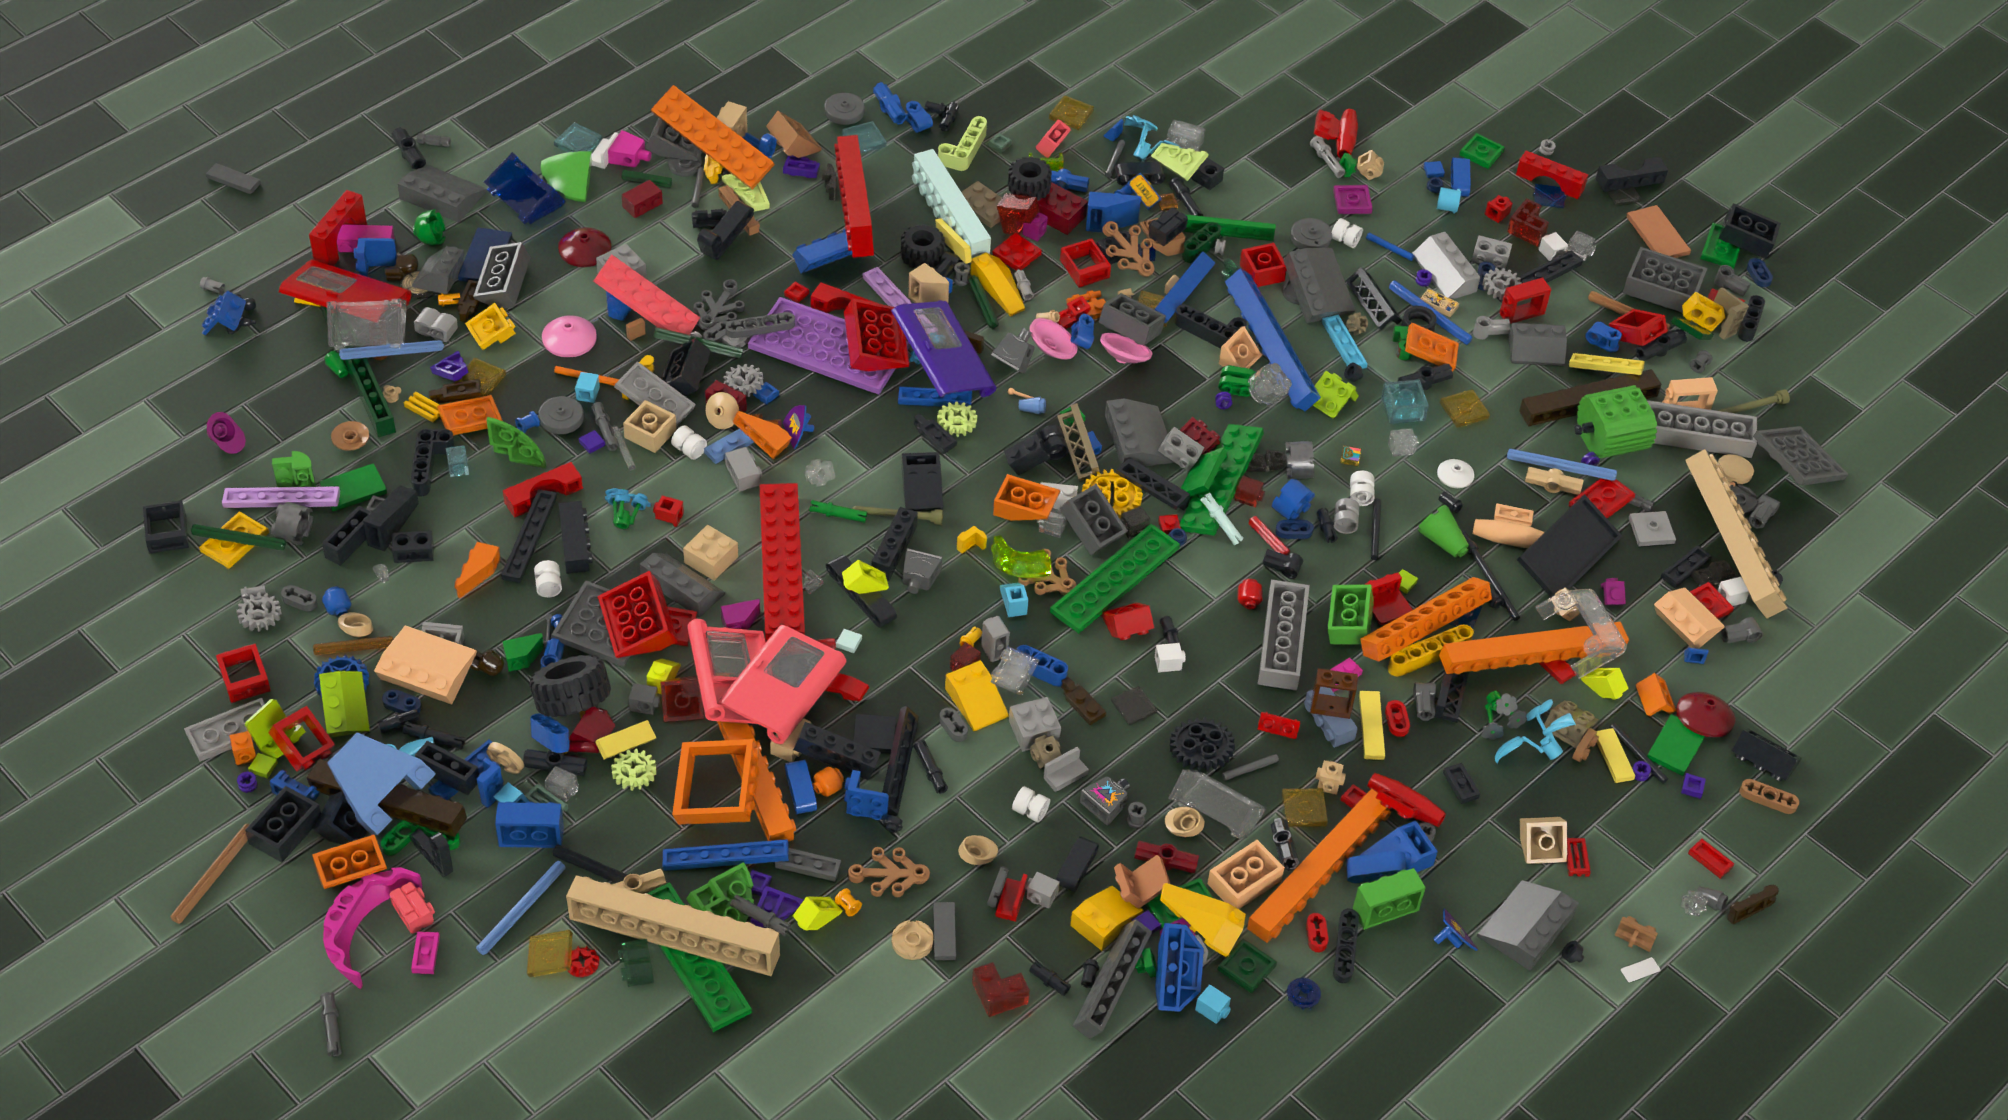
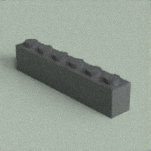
M1137 919L1122 927L1073 1024L1075 1029L1089 1039L1103 1032L1152 933L1150 929Z

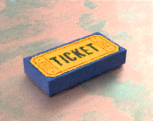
M1141 172L1127 183L1136 196H1141V202L1148 210L1162 200Z

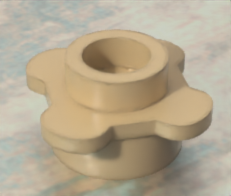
M390 385L383 387V395L386 402L394 403L399 399V393L402 391L400 387Z

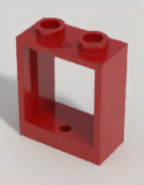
M1092 238L1061 248L1060 261L1078 288L1110 278L1111 264ZM1089 255L1096 265L1079 270L1072 260Z
M1539 278L1507 287L1500 309L1501 317L1509 319L1510 324L1545 314L1551 293L1550 286L1544 278ZM1532 298L1530 303L1517 306L1519 301Z
M1632 309L1609 323L1611 328L1617 329L1622 333L1619 341L1641 346L1646 345L1668 331L1665 315Z
M256 644L243 646L242 648L216 655L231 703L271 691ZM255 659L260 675L230 683L226 671L227 667Z
M307 706L277 722L268 732L297 772L303 768L308 770L315 765V761L318 759L325 760L328 758L335 746L332 739ZM302 722L306 723L322 745L321 748L304 758L285 734V732Z

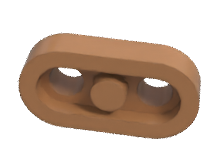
M1588 729L1577 746L1572 759L1581 762L1582 759H1587L1591 751L1589 749L1590 746L1594 747L1599 739V736L1596 735V730Z

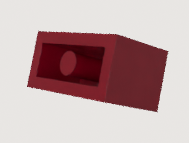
M651 180L621 194L622 207L634 218L663 204L662 190Z

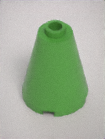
M1443 505L1437 509L1438 513H1431L1419 525L1420 529L1418 531L1453 557L1459 556L1461 558L1468 552L1467 547L1469 544L1450 509Z

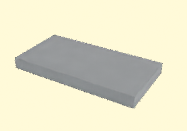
M638 361L614 386L639 406L646 400L675 414L676 427L696 406L695 403Z
M259 698L184 728L199 762L231 750L232 746L229 735L248 731L245 723L265 705L263 699Z

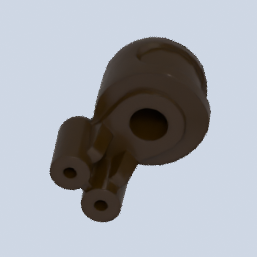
M397 253L396 266L385 268L387 281H401L404 279V274L416 272L418 269L417 257L413 254L402 255Z
M488 649L483 654L477 651L470 668L475 671L481 670L490 676H495L502 671L504 660L491 649Z

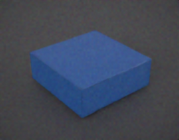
M1441 161L1424 162L1427 178L1444 177L1445 172Z
M767 382L761 385V390L756 389V394L753 393V396L766 405L779 396V390Z

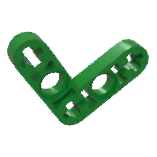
M402 820L382 838V852L387 856L396 855L411 842L410 834L418 829L422 830L429 838L438 832H432L429 828L415 824V827L414 823ZM404 828L411 829V832L407 835L400 834V831ZM441 833L446 840L447 838H454V841H448L450 850H455L460 846L459 833L455 837L447 834L445 836L444 833Z

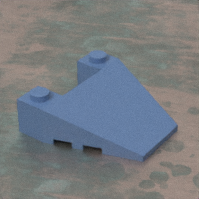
M356 733L327 762L339 787H341L345 794L346 800L350 804L357 821L371 835H378L392 820L378 804L403 778L415 790H420L436 775L421 759L360 733Z

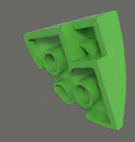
M568 152L542 160L541 174L546 179L548 187L554 192L559 191L563 193L567 199L586 202L590 183L592 152Z
M487 417L490 445H493L494 452L509 455V461L546 468L544 455L531 438L506 422Z
M743 862L690 892L686 900L694 909L710 911L715 915L728 916L745 923L749 916L732 908L730 904L732 899L736 900L734 898L735 895H739L754 904L751 890L753 887L751 875Z

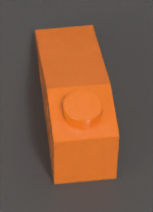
M741 411L736 413L733 423L772 459L787 448L792 439L789 433L779 425Z

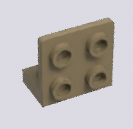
M1722 287L1719 289L1714 302L1724 307L1725 319L1720 323L1722 330L1719 337L1725 340L1737 334L1749 306Z
M1564 700L1552 708L1544 725L1547 729L1552 722L1570 713L1576 725L1567 726L1552 733L1557 738L1577 748L1587 730L1596 725L1599 720L1591 712L1577 708L1574 702Z

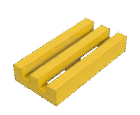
M416 391L413 393V397L410 396L408 398L409 401L403 402L405 408L432 423L440 417L437 410L439 404Z

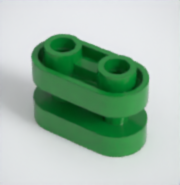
M1230 365L1222 368L1218 385L1221 392H1228L1243 397L1254 394L1257 373L1254 370Z

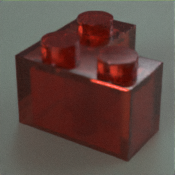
M1005 193L997 204L1003 233L1013 235L1017 233L1020 235L1023 230V224H1031L1040 211L1037 198Z
M1526 198L1511 216L1507 232L1538 247L1542 237L1546 235L1549 225L1548 221L1539 217L1542 205Z
M993 962L973 969L972 983L988 1017L1028 1004L1030 990L1022 973L1001 979Z

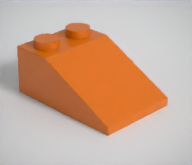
M1007 474L994 499L993 515L1010 521L1048 519L1060 494V490Z

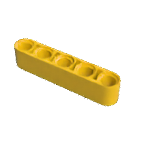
M1463 624L1407 646L1391 655L1388 672L1393 676L1399 677L1441 660L1439 654L1444 644L1470 641L1474 631L1470 626Z

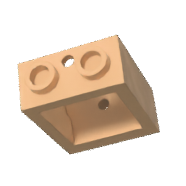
M1712 377L1671 380L1662 403L1711 410L1718 390ZM1699 395L1698 401L1677 402L1679 396Z

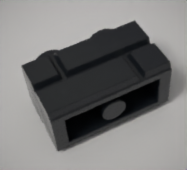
M1173 207L1167 212L1164 211L1160 218L1150 223L1149 238L1157 241L1162 246L1167 245L1187 228V215L1182 212L1179 213Z

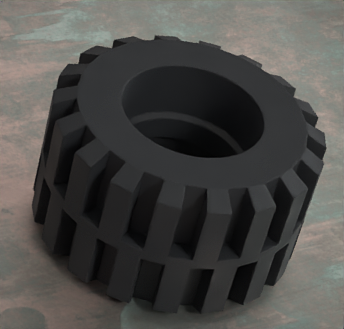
M1031 156L1030 158L1022 157V159H1016V162H1012L1011 166H1009L1008 190L1013 196H1016L1017 199H1022V201L1030 200L1032 202L1045 198L1051 189L1052 170L1050 165L1046 164L1044 160L1041 161L1040 158H1033Z
M917 224L915 227L911 226L908 230L904 231V234L901 236V259L904 260L905 264H909L911 268H917L926 263L934 268V266L940 263L945 248V237H943L942 232H939L938 228H933L931 225L926 226V224Z

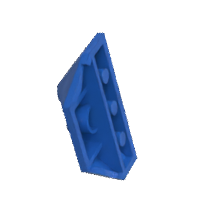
M1164 923L1158 945L1155 984L1158 1010L1180 1012L1201 992L1204 948L1187 925Z

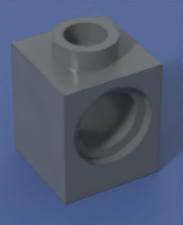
M634 683L629 696L630 711L653 715L655 708L659 707L661 700L657 687Z

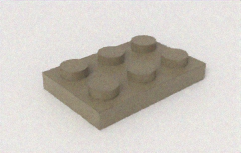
M979 181L961 192L978 219L990 228L1015 212V206Z

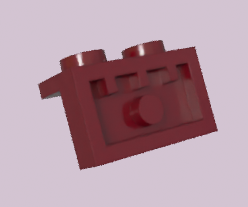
M1192 417L1180 431L1204 447L1201 453L1203 455L1208 453L1215 445L1218 446L1220 444V436L1212 430L1210 432L1206 429L1208 426L1201 419L1197 421Z

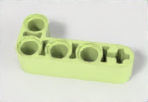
M976 116L972 119L958 146L944 143L938 147V157L945 167L959 171L968 169L986 137L987 120L984 117Z

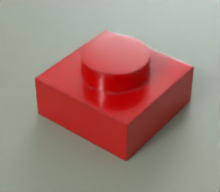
M1177 514L1159 516L1160 530L1165 534L1169 535L1175 528L1181 529Z

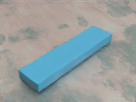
M1339 314L1322 318L1323 326L1346 365L1348 366L1354 362L1360 365L1362 369L1367 368L1368 363Z

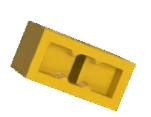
M1695 292L1682 305L1683 315L1688 321H1693L1711 332L1725 319L1724 307L1698 292Z

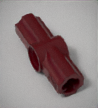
M1139 841L1137 844L1134 859L1147 862L1158 855L1162 858L1167 871L1174 868L1194 874L1196 872L1199 855L1179 851L1174 845L1167 843L1159 846Z

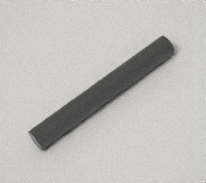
M1119 140L1106 170L1105 176L1108 178L1112 176L1124 148L1125 141Z
M699 167L691 204L694 208L699 205L705 172L703 167Z
M1274 754L1223 772L1222 778L1225 781L1279 762L1278 755Z

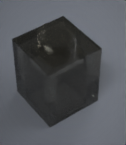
M1141 506L1121 514V521L1128 530L1125 534L1129 539L1137 536L1150 525V518Z

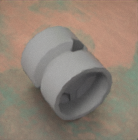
M1343 498L1336 502L1334 528L1338 532L1350 534L1358 529L1360 506L1356 500Z

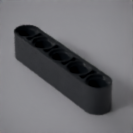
M841 555L826 563L828 574L878 628L897 619L895 609L879 591L858 594L845 587L842 572L853 564L845 555Z

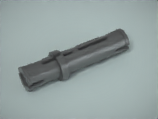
M596 402L591 406L595 415V422L600 427L607 449L610 451L616 450L619 447V443L610 425V417L606 414L603 404Z
M739 895L734 896L736 900L732 899L730 904L732 908L762 923L765 928H771L783 936H786L787 932L790 931L791 924L776 917L775 913H769Z
M326 992L320 996L322 1004L321 1019L324 1021L327 1054L330 1057H336L342 1054L337 1022L339 1012L335 1006L334 993Z

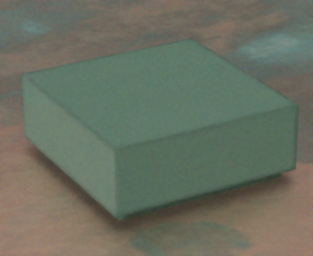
M1000 133L988 142L989 147L1000 153H1003L1012 145V140Z

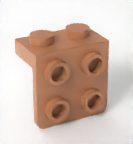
M1158 855L1133 872L1121 863L1114 867L1115 879L1121 888V897L1125 902H1130L1138 909L1161 894L1165 883L1170 884L1163 860Z

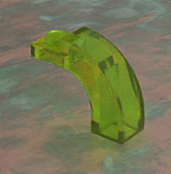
M1001 535L994 536L993 544L991 545L993 564L999 570L1021 578L1050 576L1051 559L1044 549L1033 552L1016 551L1008 546Z

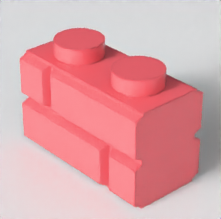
M1057 120L1035 147L1036 150L1046 158H1049L1071 129L1061 120Z
M409 882L401 888L390 892L391 904L410 933L414 934L422 928L433 924L434 908L430 902L426 903L424 901L425 895L420 887L416 888L412 882Z

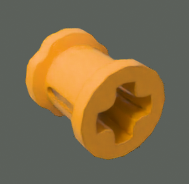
M847 888L840 891L835 897V903L841 905L849 917L855 915L862 907L861 901L856 900Z

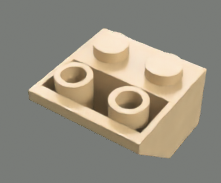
M924 263L909 272L908 298L914 303L935 302L939 300L948 302L949 281L937 273L934 268Z

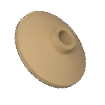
M725 392L712 395L706 404V416L710 424L718 429H728L734 425L733 420L739 411L735 398Z

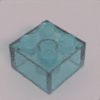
M1419 379L1384 383L1381 399L1390 424L1426 421L1429 404Z

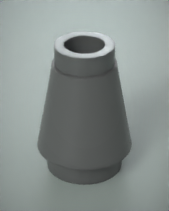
M1701 886L1698 887L1695 893V898L1715 911H1722L1728 900V896L1724 892Z

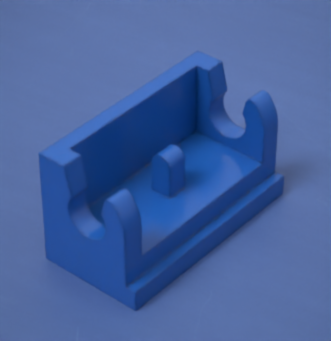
M281 770L269 781L272 793L278 795L285 786L312 801H315L320 795L319 791L315 790V786L307 787L290 778L285 770Z

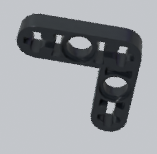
M420 829L410 834V839L414 846L442 877L453 872L449 845L440 832L430 838Z

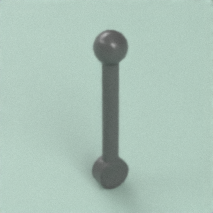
M551 614L545 616L547 629L544 647H546L548 640H550L551 618L553 617Z

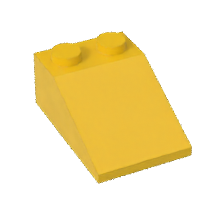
M981 660L946 674L945 690L973 731L1009 717L991 674Z
M1110 886L1081 903L1072 912L1070 926L1103 951L1118 937L1122 927L1141 915L1144 910L1136 908L1130 902H1125L1120 895V891L1114 886Z

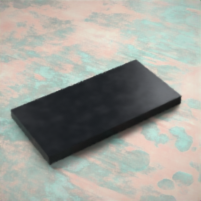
M1584 494L1516 560L1552 598L1557 591L1564 588L1570 589L1622 535Z

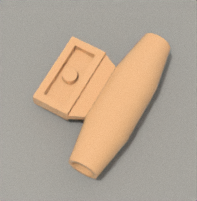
M1496 504L1494 520L1475 519L1472 534L1496 543L1529 548L1544 532L1531 527L1534 511Z

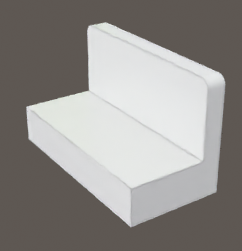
M614 132L609 140L602 139L592 154V166L602 169L606 168L609 163L608 149L618 136V133Z

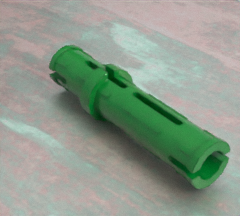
M811 501L810 512L826 514V517L835 516L866 523L867 519L864 517H867V511L833 505L832 502Z

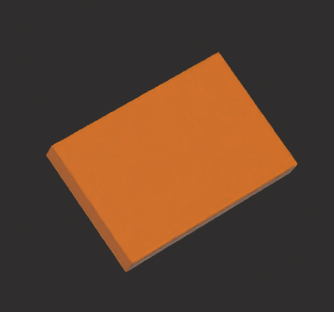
M1411 322L1408 327L1405 351L1438 366L1449 364L1452 367V372L1455 370L1459 343Z
M492 395L437 406L445 429L450 430L453 435L488 429L487 417L503 421Z

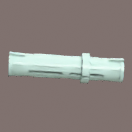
M1211 493L1206 494L1205 498L1202 497L1201 502L1209 510V515L1215 518L1233 545L1238 544L1239 540L1242 541L1243 536H1241L1223 512L1224 508L1217 504Z

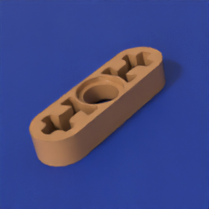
M1753 779L1744 780L1740 787V794L1745 799L1786 814L1795 813L1799 806V799L1795 795ZM1764 794H1772L1775 799L1769 800Z

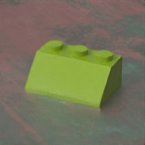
M336 671L319 674L326 732L329 737L370 732L362 672Z

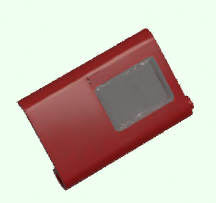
M312 259L285 279L279 288V293L377 324L380 322L382 315L396 303L407 307L411 300V290Z

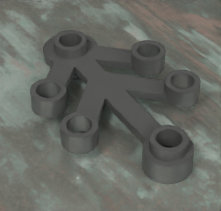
M728 279L724 281V292L716 304L712 298L711 291H702L701 299L707 303L711 311L709 314L704 309V303H694V312L700 316L699 327L702 330L707 331L721 321L737 320V314L729 311H744V302L741 300L724 305L728 298L737 292V282L735 280ZM729 312L727 315L717 317L718 314Z

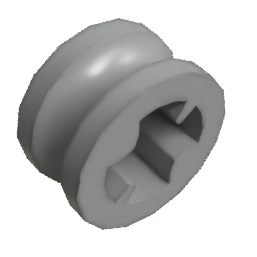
M1543 140L1539 151L1544 155H1551L1556 145L1551 140Z
M1217 239L1214 254L1220 253L1223 256L1226 240L1220 241V239Z

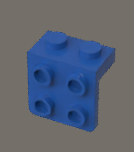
M358 238L357 248H354V259H357L356 271H359L360 275L368 277L369 266H396L397 252L394 239Z
M226 291L223 296L219 295L215 304H211L206 312L208 317L202 323L204 328L202 334L206 335L217 322L235 331L241 319L246 300L229 291Z
M852 770L851 778L847 777L845 783L846 793L844 801L847 802L846 813L853 816L870 817L874 820H886L888 816L889 795L860 789L861 771Z

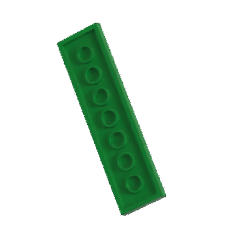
M1228 424L1220 444L1216 448L1217 450L1224 447L1227 454L1209 490L1193 495L1180 521L1179 526L1185 532L1215 536L1220 525L1214 517L1212 518L1209 515L1210 512L1201 502V498H1205L1206 494L1211 493L1217 504L1224 508L1223 512L1226 513L1264 435L1263 428Z
M1150 524L1050 607V613L1079 634L1179 549L1180 543L1153 524Z
M670 882L646 893L655 898L668 899L684 906V903ZM658 944L713 1032L752 1013V1008L722 962Z

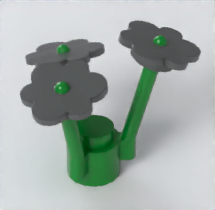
M1497 690L1487 695L1486 701L1488 704L1485 705L1488 713L1489 724L1482 728V737L1495 740L1504 735L1503 726L1493 722L1492 710L1497 711L1499 714L1504 713L1506 716L1511 715L1507 724L1509 728L1517 729L1527 721V713L1517 710L1518 706L1515 703L1516 698L1514 696H1510L1507 693L1501 695Z

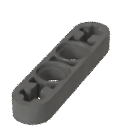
M790 312L732 320L726 324V335L730 338H740L790 330L795 326V316ZM766 322L774 323L771 326L765 325ZM748 325H755L756 327H755V328H748L747 326H748Z

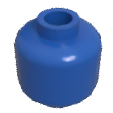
M338 586L327 589L322 598L328 614L336 615L337 617L348 613L352 605L346 590Z

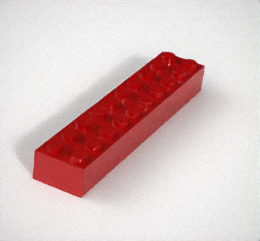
M858 135L839 136L834 147L848 251H852L853 258L874 256L872 224Z
M798 483L760 484L765 642H767L781 625L788 626L804 635L805 625ZM790 639L786 645L796 644L799 642Z

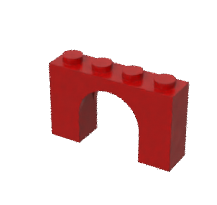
M346 190L309 233L314 260L334 266L339 260L337 237L342 225H367L361 194Z

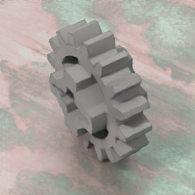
M1495 268V271L1489 270V273L1485 274L1482 285H1484V290H1488L1487 295L1493 294L1494 299L1499 297L1502 300L1507 287L1522 283L1520 282L1521 278L1517 277V273L1512 274L1511 270L1505 271V268H1502V270Z
M744 364L742 367L737 365L736 369L731 367V372L726 371V376L723 377L725 384L746 394L748 397L750 393L756 394V389L761 390V385H764L763 373L760 372L759 368L754 369V365L747 367V364Z
M259 592L256 597L250 594V599L243 598L244 604H238L239 609L236 612L239 623L243 624V628L249 626L250 631L257 628L258 632H260L263 627L268 630V625L275 626V620H280L279 615L282 614L279 601H276L275 596L269 598L268 593L261 596Z

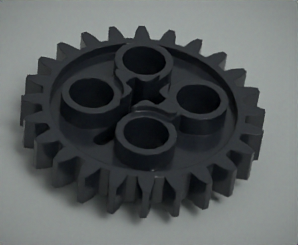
M1196 717L1195 722L1188 719V724L1181 722V727L1176 726L1175 732H1171L1170 752H1172L1173 758L1177 757V763L1183 761V767L1190 765V770L1197 767L1198 772L1202 768L1209 772V767L1217 770V765L1224 767V762L1229 763V759L1233 757V751L1235 750V738L1232 737V731H1227V726L1221 727L1222 722L1214 724V719L1207 722L1206 717L1203 718V721Z

